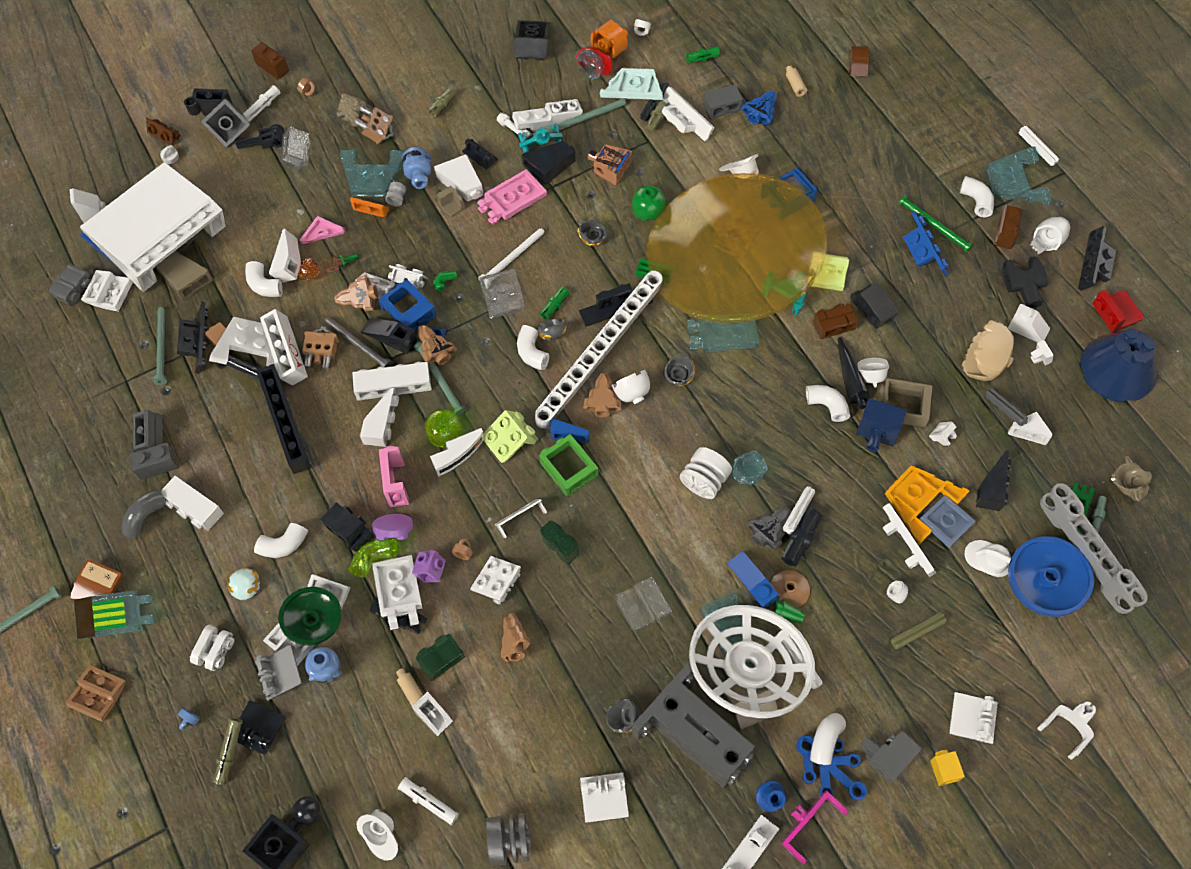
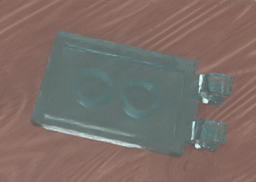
M753 312L699 317V322L696 320L687 321V334L699 332V336H690V350L703 348L704 352L759 347L760 343Z

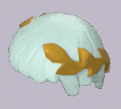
M251 568L238 569L228 577L227 589L234 598L247 600L253 597L256 591L259 590V576Z

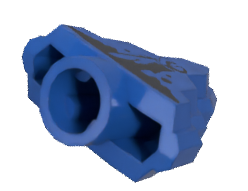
M771 90L764 93L761 98H754L751 102H746L741 107L752 124L760 122L767 125L772 122L775 110L773 105L776 103L777 93Z

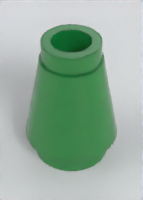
M778 600L773 610L774 613L782 616L789 622L801 624L805 616V612L785 600Z

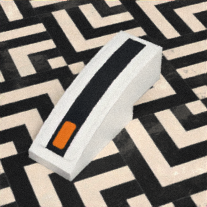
M482 428L446 442L447 450L430 456L438 477L461 465L479 448L484 441Z

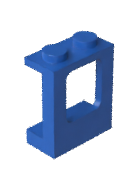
M408 279L399 283L393 290L384 294L379 299L383 311H387L397 322L414 329L415 332L419 326L427 324L437 316L435 307ZM410 293L418 303L405 313H401L394 304Z

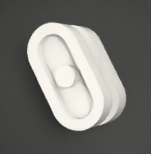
M207 625L191 653L190 662L201 666L205 661L206 669L211 671L220 669L224 664L227 651L234 644L233 634L222 630L218 635L217 627Z

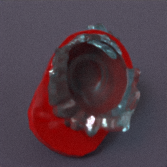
M588 46L576 52L575 59L580 67L579 71L585 72L591 80L597 79L600 76H606L612 71V60L601 49Z

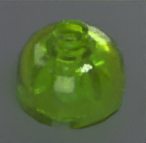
M437 409L428 415L424 423L425 435L434 446L444 448L446 447V442L462 436V422L452 410Z

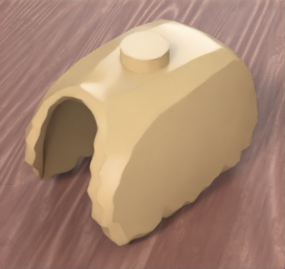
M990 320L984 326L985 331L979 332L973 337L972 341L974 343L970 344V348L967 349L966 360L962 363L963 371L966 375L981 381L995 379L1006 367L1008 368L1014 359L1011 357L1014 336L1007 326Z

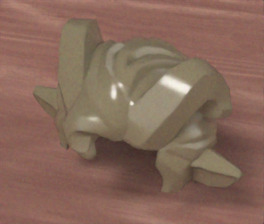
M343 93L338 105L339 112H337V116L345 121H350L353 127H358V125L354 124L355 120L358 118L363 121L361 117L365 114L360 111V107L363 105L370 110H373V108L362 99Z
M1125 456V464L1120 465L1116 469V472L1111 475V480L1125 495L1139 502L1148 494L1152 474L1150 471L1141 469L1129 456Z

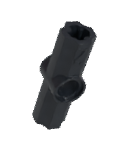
M807 508L799 525L792 532L789 539L790 542L781 557L785 564L797 567L805 549L807 550L815 535L814 532L823 515L818 510Z

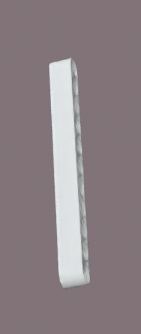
M650 271L538 407L535 414V423L539 428H548L551 425L552 419H556L650 300L656 295L662 283V275L659 272ZM643 293L646 297H641L639 294ZM632 306L636 310H630L628 307ZM617 320H624L625 323H619ZM607 333H613L615 336L609 337ZM601 346L604 350H597L595 347ZM591 360L593 363L587 364L584 361ZM579 373L582 377L576 378L573 374ZM568 387L571 389V391L565 392L562 390V388ZM558 401L560 404L553 406L550 402ZM546 415L548 419L542 420L539 416Z

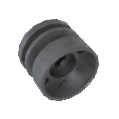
M525 813L519 814V824L517 825L515 824L514 815H510L508 826L504 825L502 816L487 817L486 833L490 865H506L507 854L511 853L514 863H518V852L522 853L523 862H529L531 835Z

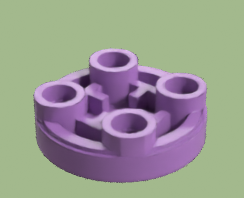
M403 514L384 515L373 522V532L376 534L377 540L394 537L403 540L408 538V533L413 529L412 518Z

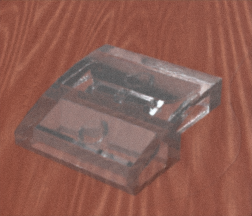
M653 577L635 584L634 588L615 596V600L633 632L639 631L672 613Z

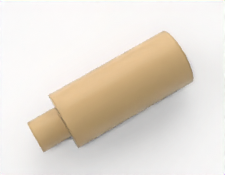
M788 66L786 68V77L796 96H803L806 94L807 88L797 69Z
M401 668L396 672L399 677L397 682L411 706H413L423 694L412 675L406 673Z

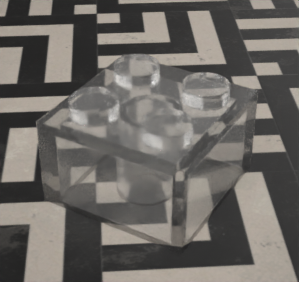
M515 269L479 277L490 319L525 310L524 298Z

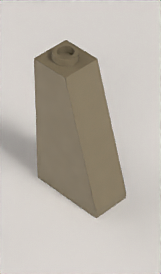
M176 251L155 266V269L183 301L213 281L206 268Z

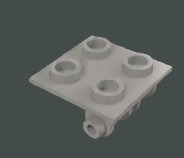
M292 645L266 658L264 655L256 657L255 665L258 666V676L261 677L259 680L263 685V694H265L267 701L302 684Z

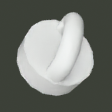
M636 19L634 32L639 36H645L648 34L651 24ZM638 27L645 28V31L640 32Z
M172 145L167 146L161 151L160 156L166 164H173L179 159V154Z
M899 580L892 582L887 589L888 597L899 604L905 601L908 587Z

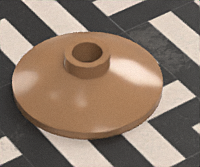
M793 570L781 571L770 582L781 598L779 601L785 600L796 608L803 606L809 598V583L799 572ZM787 585H793L794 589L789 590Z

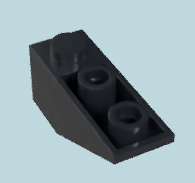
M370 317L361 330V333L407 355L417 342L414 329L395 321Z
M1009 450L1003 453L978 487L976 507L1000 511L1004 505H1007L1009 495L1006 493V487L1009 486L1010 482L1007 470L1011 466V458H1008Z

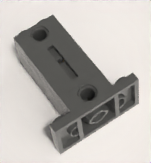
M688 662L632 725V736L637 740L642 736L646 738L653 728L651 726L653 725L723 788L727 784L731 786L739 777L740 768L742 767L745 770L755 756L753 754L755 746L689 690L694 683L693 679L695 676L691 664ZM668 707H674L675 710H669ZM726 758L734 759L735 763L728 762Z

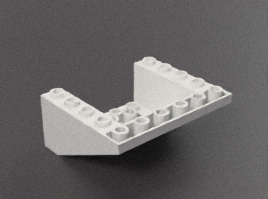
M165 162L80 226L81 230L142 292L157 282L153 268L199 231L204 229L213 237L226 227L223 210L208 195Z

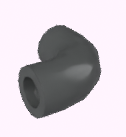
M159 490L146 493L129 506L122 521V534L124 536L135 538L141 535L143 522L146 517L154 511L165 507V499Z

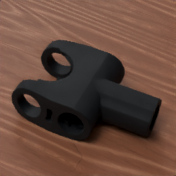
M1037 256L1030 257L1028 262L1029 270L1018 269L1011 260L1004 261L1002 272L1007 291H1021L1025 305L1029 308L1035 309L1041 306L1043 301L1038 288L1046 287L1048 279L1040 259Z

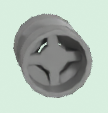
M399 182L390 183L389 192L385 198L386 202L392 206H401L404 200L403 196L407 190L406 186Z

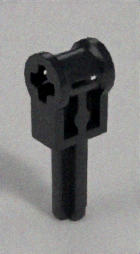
M279 124L259 129V135L235 141L237 149L260 144L263 149L282 147L286 143L283 137L284 127Z

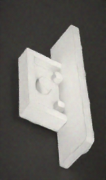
M668 87L663 100H661L666 102L668 106L664 107L661 113L680 132L694 131L705 142L708 141L714 126L672 87Z

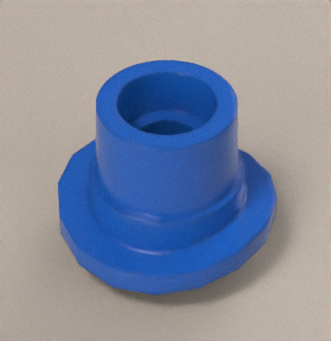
M772 780L765 781L757 789L756 802L765 811H777L785 804V791L778 782Z

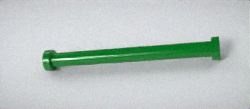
M903 196L898 203L900 206H905L912 212L915 211L918 216L922 215L927 223L964 248L963 251L967 253L972 248L973 243H968L910 202L908 197Z

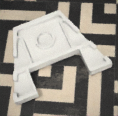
M237 317L232 318L209 358V361L227 364L229 349L267 357L266 366L275 365L262 323Z

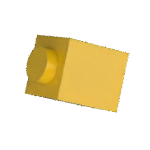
M948 750L936 752V756L930 760L939 786L958 782L965 777L956 751L948 753Z

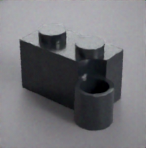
M194 88L192 96L184 100V105L192 116L198 115L201 111L203 115H208L225 98L231 103L232 100L227 89Z

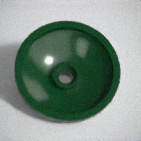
M305 587L296 590L284 600L278 615L279 625L283 634L290 641L307 646L320 644L332 637L339 628L342 619V611L338 599L330 591L320 587ZM312 619L315 620L313 624L308 623Z

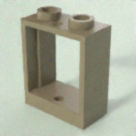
M886 378L884 385H880L879 396H882L880 402L888 403L889 392L920 397L919 415L906 413L903 424L925 428L930 416L932 385Z

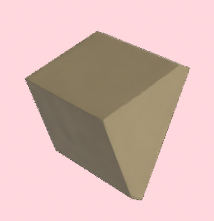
M739 685L730 688L731 691L748 697L747 688ZM765 686L756 689L757 698L773 695V692ZM723 693L727 702L734 706L751 710L749 703L738 701ZM776 701L759 704L760 712L778 710ZM732 712L740 730L768 719L748 717Z

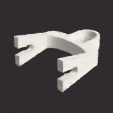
M1091 702L1079 704L1073 710L1060 705L1037 729L1042 731L1056 716H1061L1071 722L1083 738L1082 742L1068 756L1072 760L1080 754L1094 737L1093 731L1087 723L1095 714L1096 708L1094 705L1090 707Z

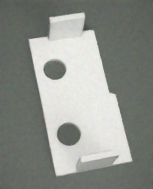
M535 499L534 501L530 502L529 504L525 505L524 507L520 508L519 510L515 511L514 513L495 523V526H497L503 538H506L507 536L505 535L500 525L517 516L518 514L526 511L527 509L531 508L537 503L541 508L543 514H546L547 511L541 503L542 500Z

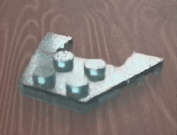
M1035 146L988 163L986 169L994 196L1014 200L1021 198L1027 199V202L1031 203L1038 201L1043 202V205H1050L1052 200L1048 188L1030 190L1022 164L1038 162L1039 157Z
M340 150L351 195L386 196L389 192L390 183L394 182L397 171L402 167V155L406 150H391L389 165H355V150Z

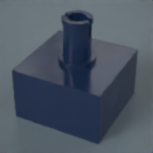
M869 398L856 435L869 439L866 448L872 452H878L880 443L893 447L907 410Z

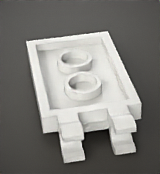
M412 555L372 563L381 617L388 616L390 630L399 628L397 616L409 614L411 626L419 624L416 610L421 609L422 604L417 579L412 574L414 568Z

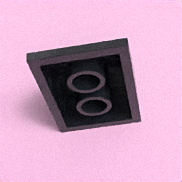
M518 20L514 37V57L519 59H547L550 22Z

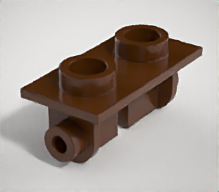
M148 117L146 118L147 133L172 146L173 141L180 138L179 131L171 127L168 128L166 124L158 119L151 120Z

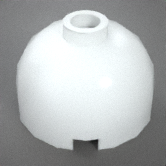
M646 370L640 371L641 374L637 376L634 373L617 381L616 384H612L613 390L620 400L624 402L633 401L634 404L645 400L643 396L650 390V380Z

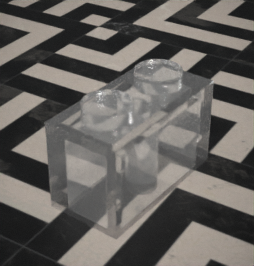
M291 126L283 135L280 163L298 170L307 164L309 159L307 151L310 147V141H308L309 133Z

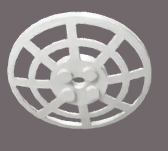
M750 605L727 606L706 616L699 623L692 636L689 658L696 680L710 698L732 712L754 718L781 716L799 706L807 697L813 685L815 662L808 642L793 624L770 610ZM742 615V627L730 628L720 633L713 624L716 620L724 617ZM751 616L767 620L782 630L774 638L762 630L752 628ZM706 628L714 637L709 645L707 657L695 653L697 641ZM742 634L743 641L731 645L726 639L732 635ZM751 635L761 637L769 643L764 647L759 643L752 642ZM787 636H790L800 648L805 663L792 664L789 653L781 644ZM718 644L727 651L725 660L713 658L714 650ZM775 649L779 651L785 664H775L774 657L771 654ZM696 662L707 665L710 676L718 687L713 690L710 689L699 674ZM745 662H751L755 668L747 667ZM714 667L724 668L729 678L722 683ZM806 671L805 686L797 698L788 693L787 690L792 683L793 672ZM774 673H786V679L782 687L771 681ZM735 684L747 688L748 697L741 696L731 691L730 688ZM765 686L774 693L768 697L757 698L756 689ZM726 693L738 701L749 703L751 710L734 706L719 696ZM780 697L791 703L786 708L771 712H760L759 704L770 703Z

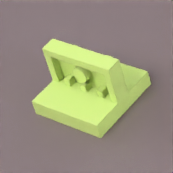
M812 252L807 286L843 291L845 275L849 264L848 257Z

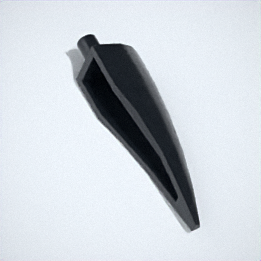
M839 337V356L850 404L857 403L859 409H864L866 407L865 401L869 399L866 385L854 358L841 337Z

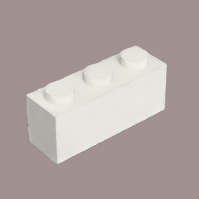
M176 476L160 491L165 499V505L170 509L175 507L177 509L176 512L184 519L189 517L192 520L191 523L198 529L203 527L209 531L224 514L218 505Z

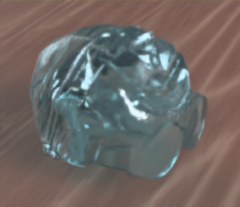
M753 450L734 459L732 476L740 484L754 485L765 476L764 474L767 472L768 466L762 456Z

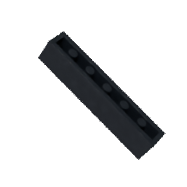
M271 364L257 369L256 372L290 469L293 474L312 468L282 380L275 365Z

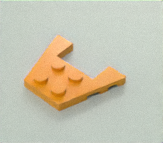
M910 466L886 491L885 495L917 544L920 545L931 534L932 530L920 521L917 516L939 493H942L944 496L946 495L958 505L969 493V490L964 487L961 489L954 486L952 482L942 481L935 478L933 474Z

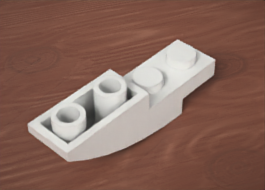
M574 99L546 103L545 108L513 112L512 118L517 129L531 128L532 132H535L540 127L555 125V123H561L577 117L583 111L578 100Z

